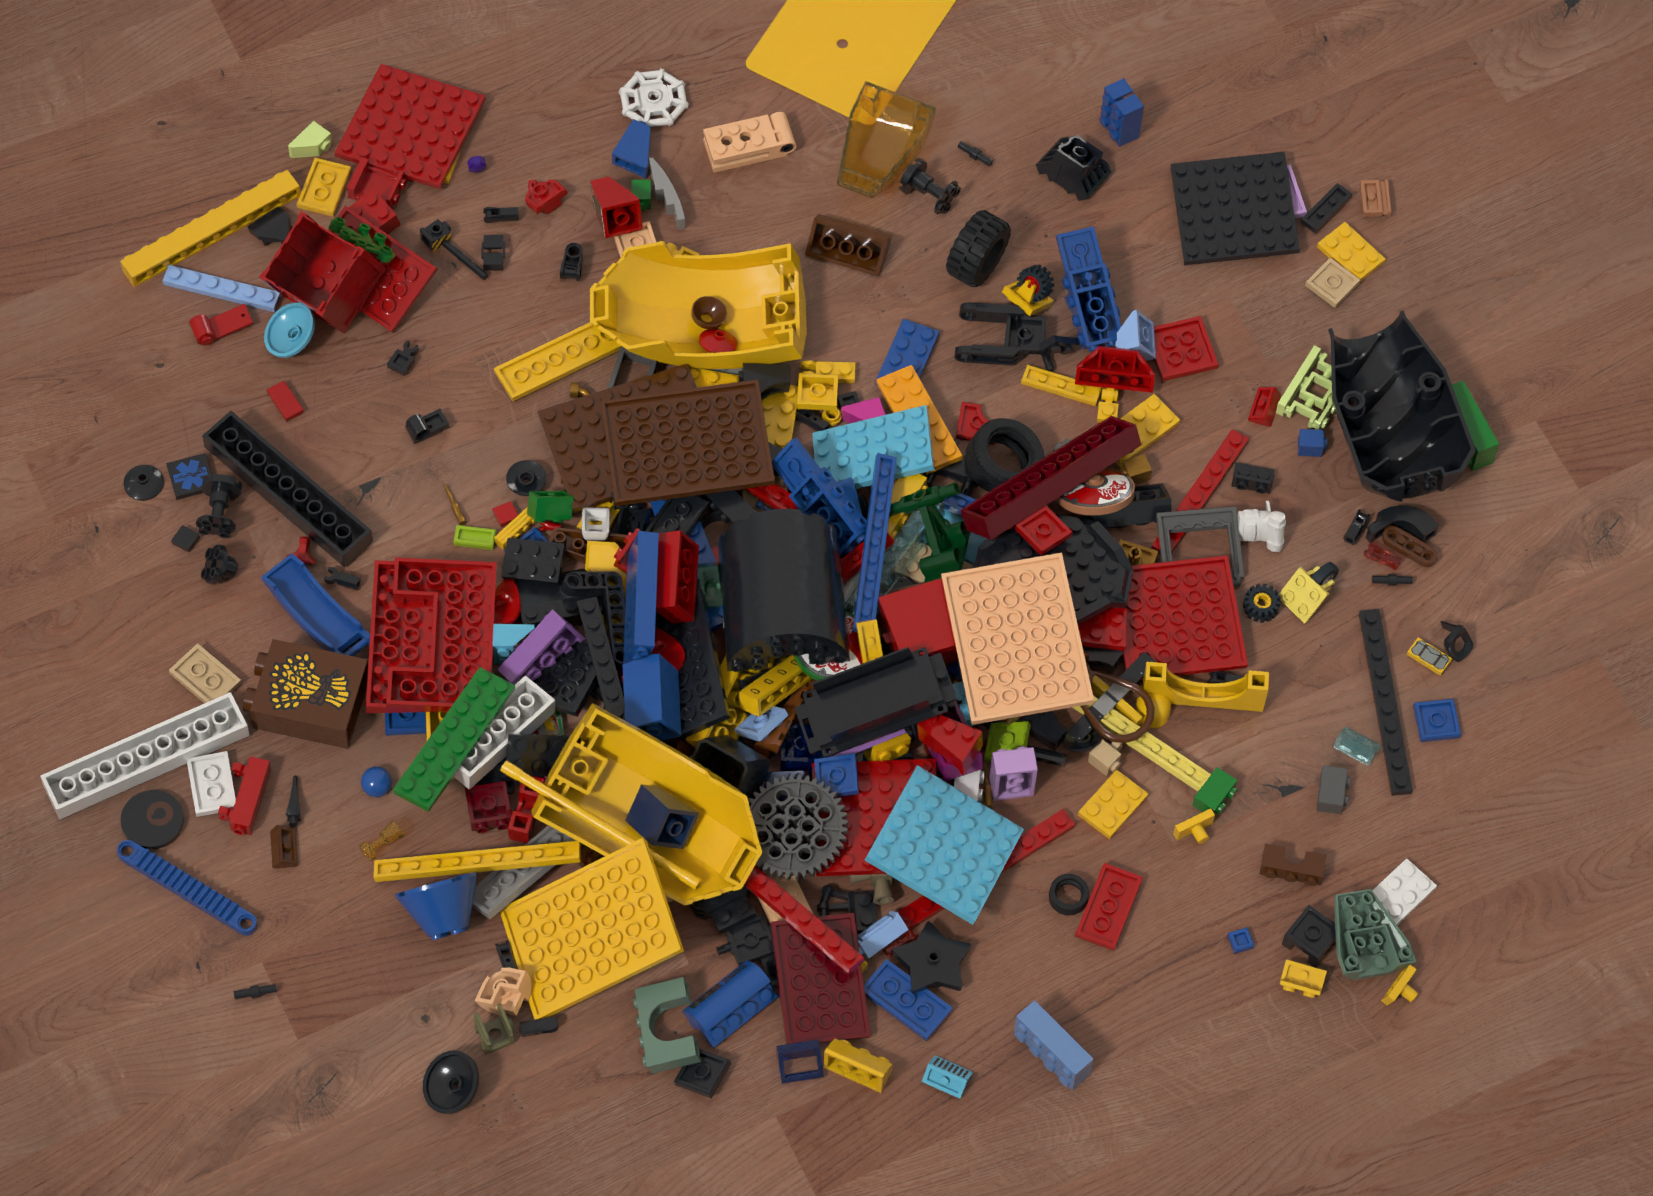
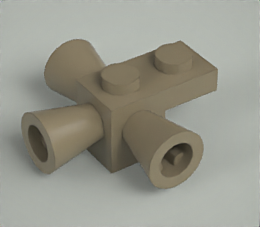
M888 874L849 875L850 884L871 879V886H875L873 899L875 904L886 905L894 901L890 888L892 876Z

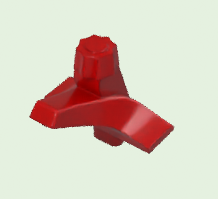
M301 536L299 548L292 554L304 564H315L317 559L310 553V538Z

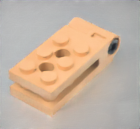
M776 112L770 116L767 114L703 129V143L713 173L784 157L788 153L793 152L797 147L784 112Z

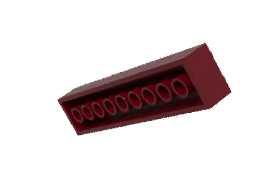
M1114 416L1106 418L962 508L961 514L966 530L992 540L1004 531L1012 529L1014 525L1042 509L1050 502L1058 500L1060 496L1068 491H1072L1077 485L1088 481L1096 473L1104 471L1106 467L1118 462L1123 456L1134 452L1136 448L1142 445L1136 424Z

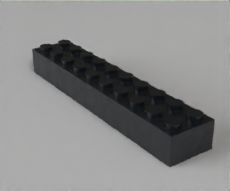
M228 412L202 435L204 447L344 568L373 542L372 530L234 412Z

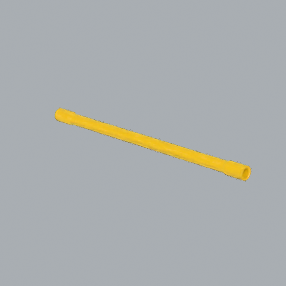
M506 760L502 765L500 771L520 781L624 846L636 841L526 774L522 769ZM649 848L654 864L674 875L691 888L697 889L702 880L701 878L686 869H682Z

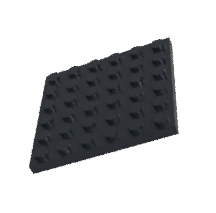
M1285 151L1170 164L1184 266L1300 253Z

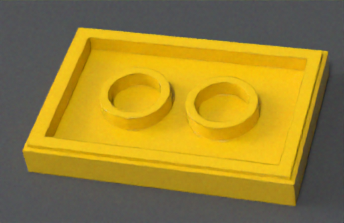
M314 158L297 201V208L334 217L352 167Z

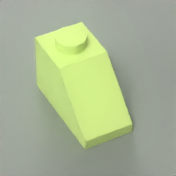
M313 121L288 145L289 156L291 158L320 156L324 151H328L332 145L331 133Z

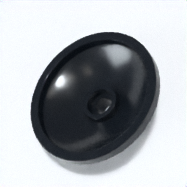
M453 1050L440 1054L430 1063L423 1079V1094L427 1104L433 1110L442 1114H454L463 1110L471 1103L479 1086V1071L475 1061L469 1055Z

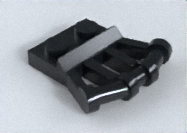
M827 885L822 887V897L817 905V911L820 912V916H828V912L848 911V913H854L857 934L862 933L877 922L876 906L873 902L874 891H851L846 893L835 890ZM830 897L847 901V903L828 904Z

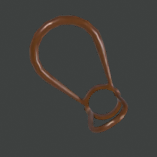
M1084 653L1091 685L1093 677L1096 675L1137 693L1144 700L1146 706V719L1142 726L1135 732L1127 735L1114 734L1106 730L1086 705L1080 706L1092 726L1102 737L1112 742L1128 743L1139 739L1148 732L1154 721L1155 707L1151 696L1143 687L1131 681L1091 670V667L1088 665L1089 654Z

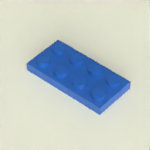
M903 319L877 379L910 365L913 366L920 379L940 331Z
M888 959L881 964L864 984L865 996L925 1041H928L953 1011V1007L928 989L912 994L910 976Z

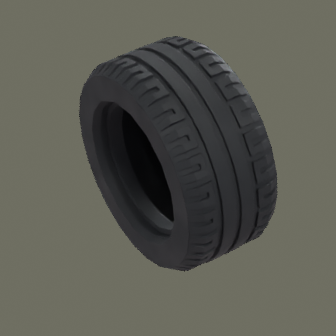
M997 418L984 423L972 437L965 451V461L973 480L982 489L990 492L1044 458V450L1040 440L1029 427L1016 420ZM998 443L1012 449L1019 457L1021 471H1007L998 466L990 457L988 445Z

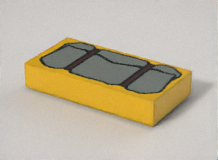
M1419 637L1407 651V656L1440 676L1452 661L1451 657Z

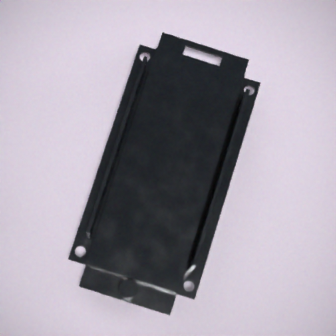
M909 647L813 682L814 689L803 693L805 704L795 707L810 755L822 751L824 758L947 713L949 708L947 703L957 700L941 653L929 657L926 647L913 652L910 651ZM924 652V655L919 656V653ZM808 694H813L812 697L807 698ZM939 707L944 708L942 711H938ZM806 719L809 720L814 735L810 739H808L803 720ZM831 749V752L826 753V750Z

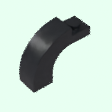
M1392 506L1378 512L1376 521L1372 522L1367 528L1366 539L1371 544L1383 535L1387 527L1396 526L1426 543L1437 535L1439 524L1420 509L1410 506Z

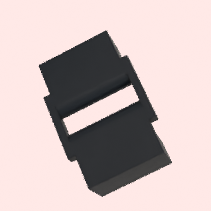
M484 235V242H482L481 248L484 271H503V259H505L503 235ZM484 249H503V253H484Z

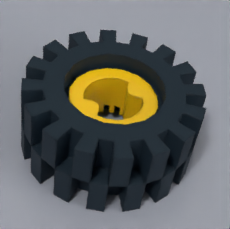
M1259 583L1256 584V588L1253 585L1250 587V590H1247L1243 608H1245V614L1248 613L1249 619L1254 617L1253 621L1257 622V619H1260V623H1264V619L1269 622L1271 618L1274 619L1276 614H1278L1281 603L1280 595H1278L1277 590L1273 591V586L1271 585L1269 588H1266L1267 584H1263V587H1261ZM1259 599L1265 600V606L1258 605Z

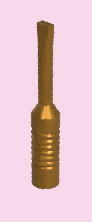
M445 484L444 488L452 504L451 508L459 525H465L467 521Z
M984 762V804L991 809L993 808L992 790L989 784L987 764Z

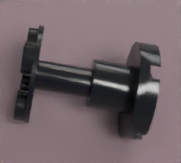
M921 158L915 159L914 161L917 163L915 165L911 163L900 180L902 186L899 187V190L906 195L910 194L914 189L922 194L928 192L938 199L934 212L937 215L942 212L946 214L951 208L950 203L953 198L959 195L961 187L958 186L957 181H952L945 189L933 183V177L925 173L927 162Z
M212 474L211 478L208 479V476H206L202 480V492L210 497L209 505L212 507V514L203 515L196 520V526L199 528L198 532L200 534L218 535L221 538H229L231 533L236 530V524L231 519L224 517V509L229 507L230 500L238 498L242 492V483L240 481L236 483V478L224 474Z

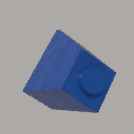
M633 119L612 152V164L647 178L651 138L650 126L643 121L639 122Z

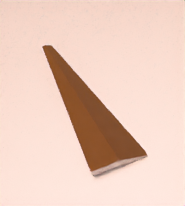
M809 681L794 691L782 707L788 713L783 723L775 727L766 739L757 741L753 750L767 758L771 752L778 754L788 730L791 729L797 717L795 707L802 705L804 702L803 693L808 691Z

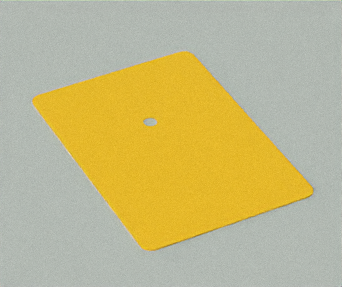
M787 0L747 58L746 67L863 125H872L876 122L956 0ZM844 39L848 42V46L846 48H839L837 42Z

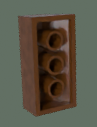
M818 214L813 220L805 255L879 276L888 254L892 235Z

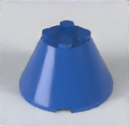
M475 871L396 893L395 897L426 935L431 937V940L448 936L449 931L451 935L468 930L467 926L470 923L477 873Z

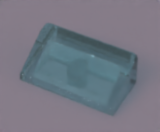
M1347 727L1343 728L1334 743V748L1366 765H1370L1381 747L1379 744Z

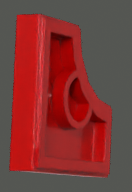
M962 402L956 439L970 441L979 428L989 421L984 417L980 404Z

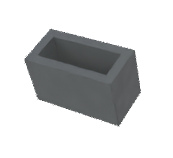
M1323 765L1320 774L1316 811L1341 814L1343 807H1347L1348 795H1345V789H1349L1350 777H1347V769Z

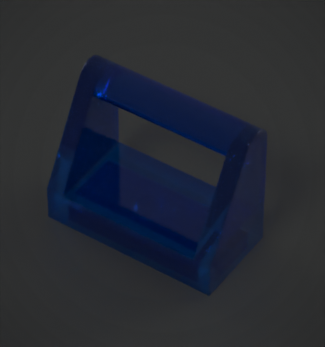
M818 1040L776 1046V1056L782 1084L824 1077ZM815 1056L818 1070L785 1075L783 1061Z

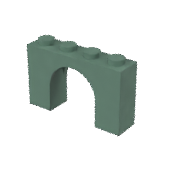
M684 977L636 988V996L633 997V1002L639 1013V1016H636L638 1028H641L642 1032L639 1040L641 1047L645 1051V1055L642 1056L645 1068H648L654 1074L701 1062L699 1045L693 1035L672 1041H663L656 1038L654 1033L655 1022L664 1011L691 1004L689 984Z

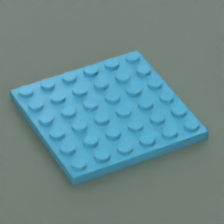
M917 765L868 852L865 861L973 925L1024 829Z

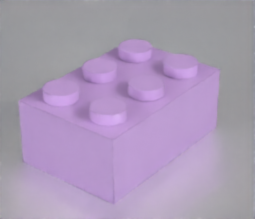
M1019 747L1016 750L1000 749L992 753L989 781L993 801L1034 796L1038 769L1033 747Z

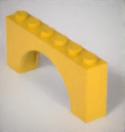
M1146 662L1142 687L1148 694L1166 696L1170 699L1171 704L1263 712L1268 694L1269 672L1249 670L1244 677L1235 681L1215 684L1198 683L1174 675L1168 670L1167 663Z

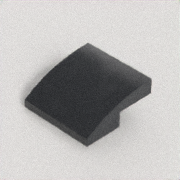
M1030 745L1027 746L1028 748H1034L1036 761L1065 768L1068 754Z

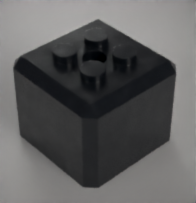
M728 735L699 740L692 756V760L737 788L748 799H755L753 792H760L759 787L762 786L770 767L767 757ZM735 769L740 771L739 779L734 777Z

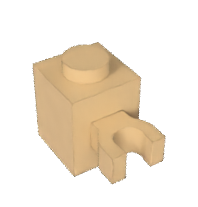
M1102 739L1101 743L1089 753L1088 762L1105 776H1108L1111 772L1114 773L1121 765V753L1119 751L1122 749L1123 743L1112 742L1109 745Z

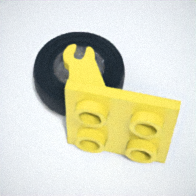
M1328 562L1322 567L1316 566L1308 572L1299 567L1278 594L1280 595V601L1304 624L1307 623L1329 595L1327 591L1336 583L1334 579L1338 575V567L1332 562Z

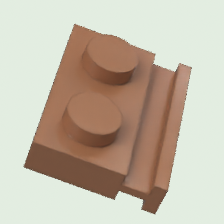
M1360 180L1363 217L1391 216L1388 180Z

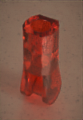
M1370 542L1368 550H1365L1363 553L1364 556L1396 571L1401 558Z
M910 926L905 933L885 946L882 951L887 958L893 956V948L916 941L919 935H915L913 927ZM905 936L908 938L907 941L903 940Z

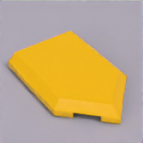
M587 541L585 570L587 572H617L622 577L624 589L626 587L627 574L613 566L616 561L613 557L619 549L617 543ZM608 581L609 585L615 586L613 582Z

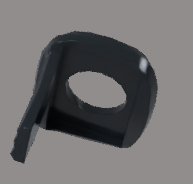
M1441 621L1442 628L1451 632L1443 643L1445 651L1454 661L1460 662L1472 650L1473 642L1463 625H1454ZM1461 637L1464 641V646L1457 652L1455 642Z

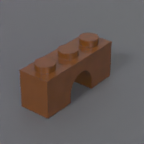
M1265 844L1259 874L1267 878L1277 877L1288 882L1298 881L1304 882L1309 886H1321L1327 855L1306 851L1302 863L1292 864L1285 858L1286 847Z

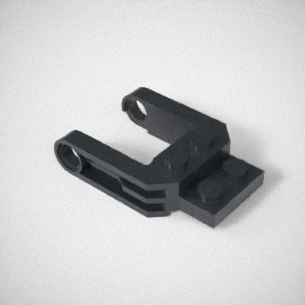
M972 302L960 305L959 317L966 321L1006 323L1004 346L972 344V346L955 347L954 358L957 361L1013 366L1024 358V354L1043 355L1039 343L1045 340L1046 317L1026 316L1018 305Z
M745 885L742 889L732 890L706 900L702 899L689 904L696 917L702 919L710 918L719 934L757 917L756 911L748 900L751 891Z

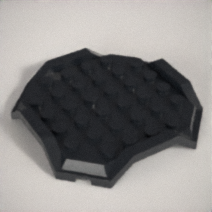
M1055 514L1072 531V537L1042 556L1062 553L1077 625L1110 607L1127 608L1133 569L1122 546L1099 521ZM1014 525L1012 529L1004 531L997 538L992 540L986 538L978 547L974 568L1040 557L1041 555L1015 530L1016 525Z

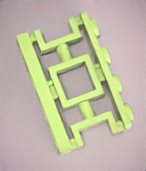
M1314 345L1278 402L1276 413L1281 416L1285 413L1290 418L1294 411L1310 418L1309 428L1313 427L1315 430H1320L1321 428L1325 429L1329 422L1328 416L1330 413L1334 414L1335 409L1332 403V381L1329 380L1331 377V365L1325 363L1328 354L1320 353L1321 348ZM1317 361H1319L1317 364V369L1324 372V374L1321 376L1312 371L1308 378V375L1313 369L1314 365ZM1312 382L1328 389L1323 399L1307 392ZM1300 390L1299 398L1306 401L1305 404L1303 405L1294 400L1292 405L1289 406L1293 401L1294 397L1296 396V394L1298 393V391ZM1328 404L1317 420L1319 412L1311 409L1314 405L1323 410L1325 405Z

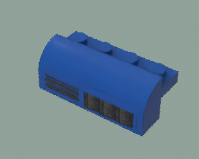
M746 960L682 1011L691 1026L700 1030L709 1046L714 1048L778 996L769 984L771 982L762 969L755 963Z

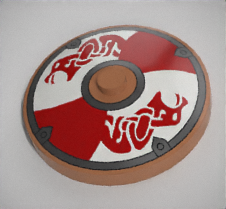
M1106 467L1104 471L1096 473L1088 481L1077 485L1075 489L1066 492L1056 501L1064 509L1077 514H1110L1125 508L1133 501L1135 485L1127 474Z

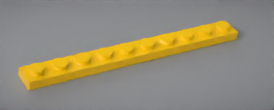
M578 841L374 860L373 878L375 882L466 874L475 871L486 872L580 863L581 844Z

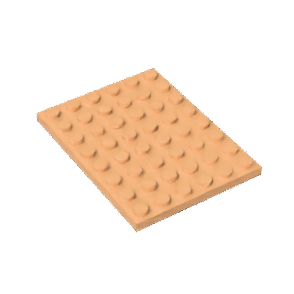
M1062 553L941 574L972 725L1094 703Z

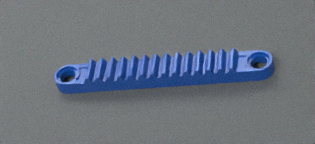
M124 840L118 844L117 854L123 863L236 932L249 936L256 931L257 920L255 916L240 907L236 902L234 903L231 899H227L223 894L220 895L216 890H212L210 886L199 882L195 877L192 878L190 874H186L182 869L179 870L175 865H171L169 861H165L162 857H158L155 853H151L149 849H145L131 840ZM126 847L133 849V853L129 856L122 854V850ZM244 920H251L252 926L245 929L241 927V923Z

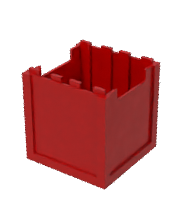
M301 211L297 216L298 220L266 270L262 271L258 278L293 303H301L309 308L314 316L345 334L386 270V267L360 246L356 247L320 226L310 216Z

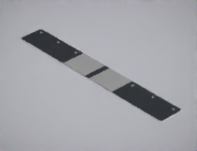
M1143 652L1119 678L1136 684L1144 675L1146 662L1156 661ZM1113 683L1089 710L1100 722L1129 689ZM1084 714L1067 733L1077 742H1080L1094 727Z

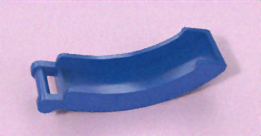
M291 553L261 577L264 584L292 619L324 650L342 654L341 652L360 637L362 640L346 651L345 655L355 656L367 645L370 646V633L363 629L362 624L325 591L306 568L305 564L294 554Z

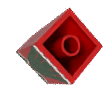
M609 176L590 181L594 211L605 238L643 230L640 202L636 195Z

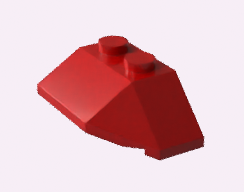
M1098 346L1077 365L1075 384L1153 393L1155 372L1138 350Z

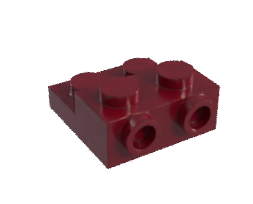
M506 781L473 786L471 789L465 787L472 831L482 834L486 833L490 828L497 827L498 830L508 828L512 815Z

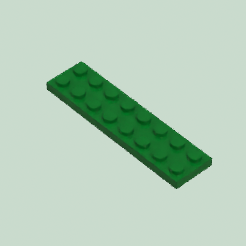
M479 667L393 788V794L429 812L515 690V685Z

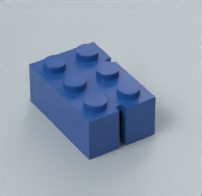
M1125 78L1104 87L1099 118L1101 125L1109 131L1112 141H1116L1119 147L1139 138L1144 109L1136 94L1124 98L1133 93Z

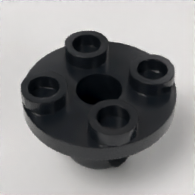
M215 545L213 548L207 549L205 553V567L201 571V578L212 585L217 584L222 577L223 579L233 578L237 573L238 563L234 557L228 556L226 547Z

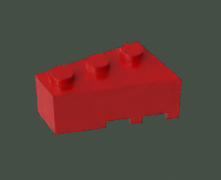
M943 715L917 724L918 739L936 754L942 755L947 763L954 765L959 769V773L964 776L983 746L982 731Z

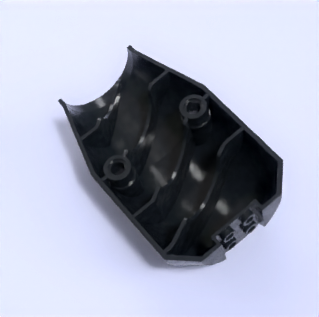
M1400 311L1397 319L1385 329L1363 338L1342 339L1334 335L1332 328L1328 329L1331 338L1332 403L1363 488L1371 493L1402 502L1403 499L1421 496L1435 490L1442 492L1453 485L1464 472L1476 449L1445 367L1407 319L1405 312Z

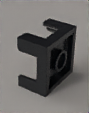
M1308 905L1284 934L1282 945L1289 950L1292 948V945L1299 948L1309 956L1308 964L1316 968L1321 963L1323 955L1332 944H1336L1335 923Z

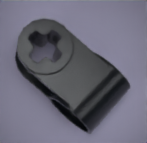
M574 242L566 246L560 269V279L571 278L580 281L583 263V250L580 244Z

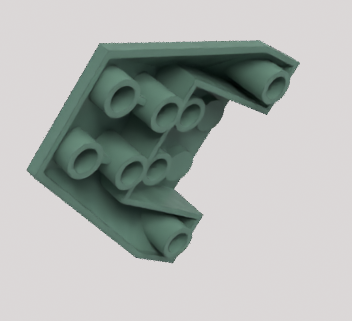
M1372 889L1336 894L1334 896L1336 951L1345 977L1354 981L1389 975L1417 962L1409 941Z

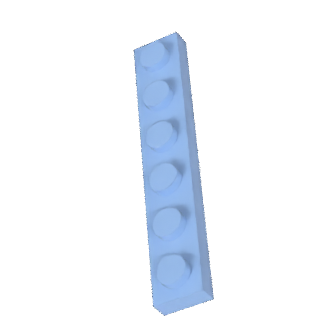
M168 265L163 278V285L245 304L275 312L281 297L278 292L172 265Z

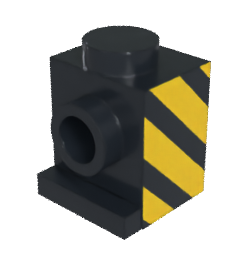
M437 219L427 227L420 229L421 240L434 252L442 246L445 240H451V228L446 221L441 222Z

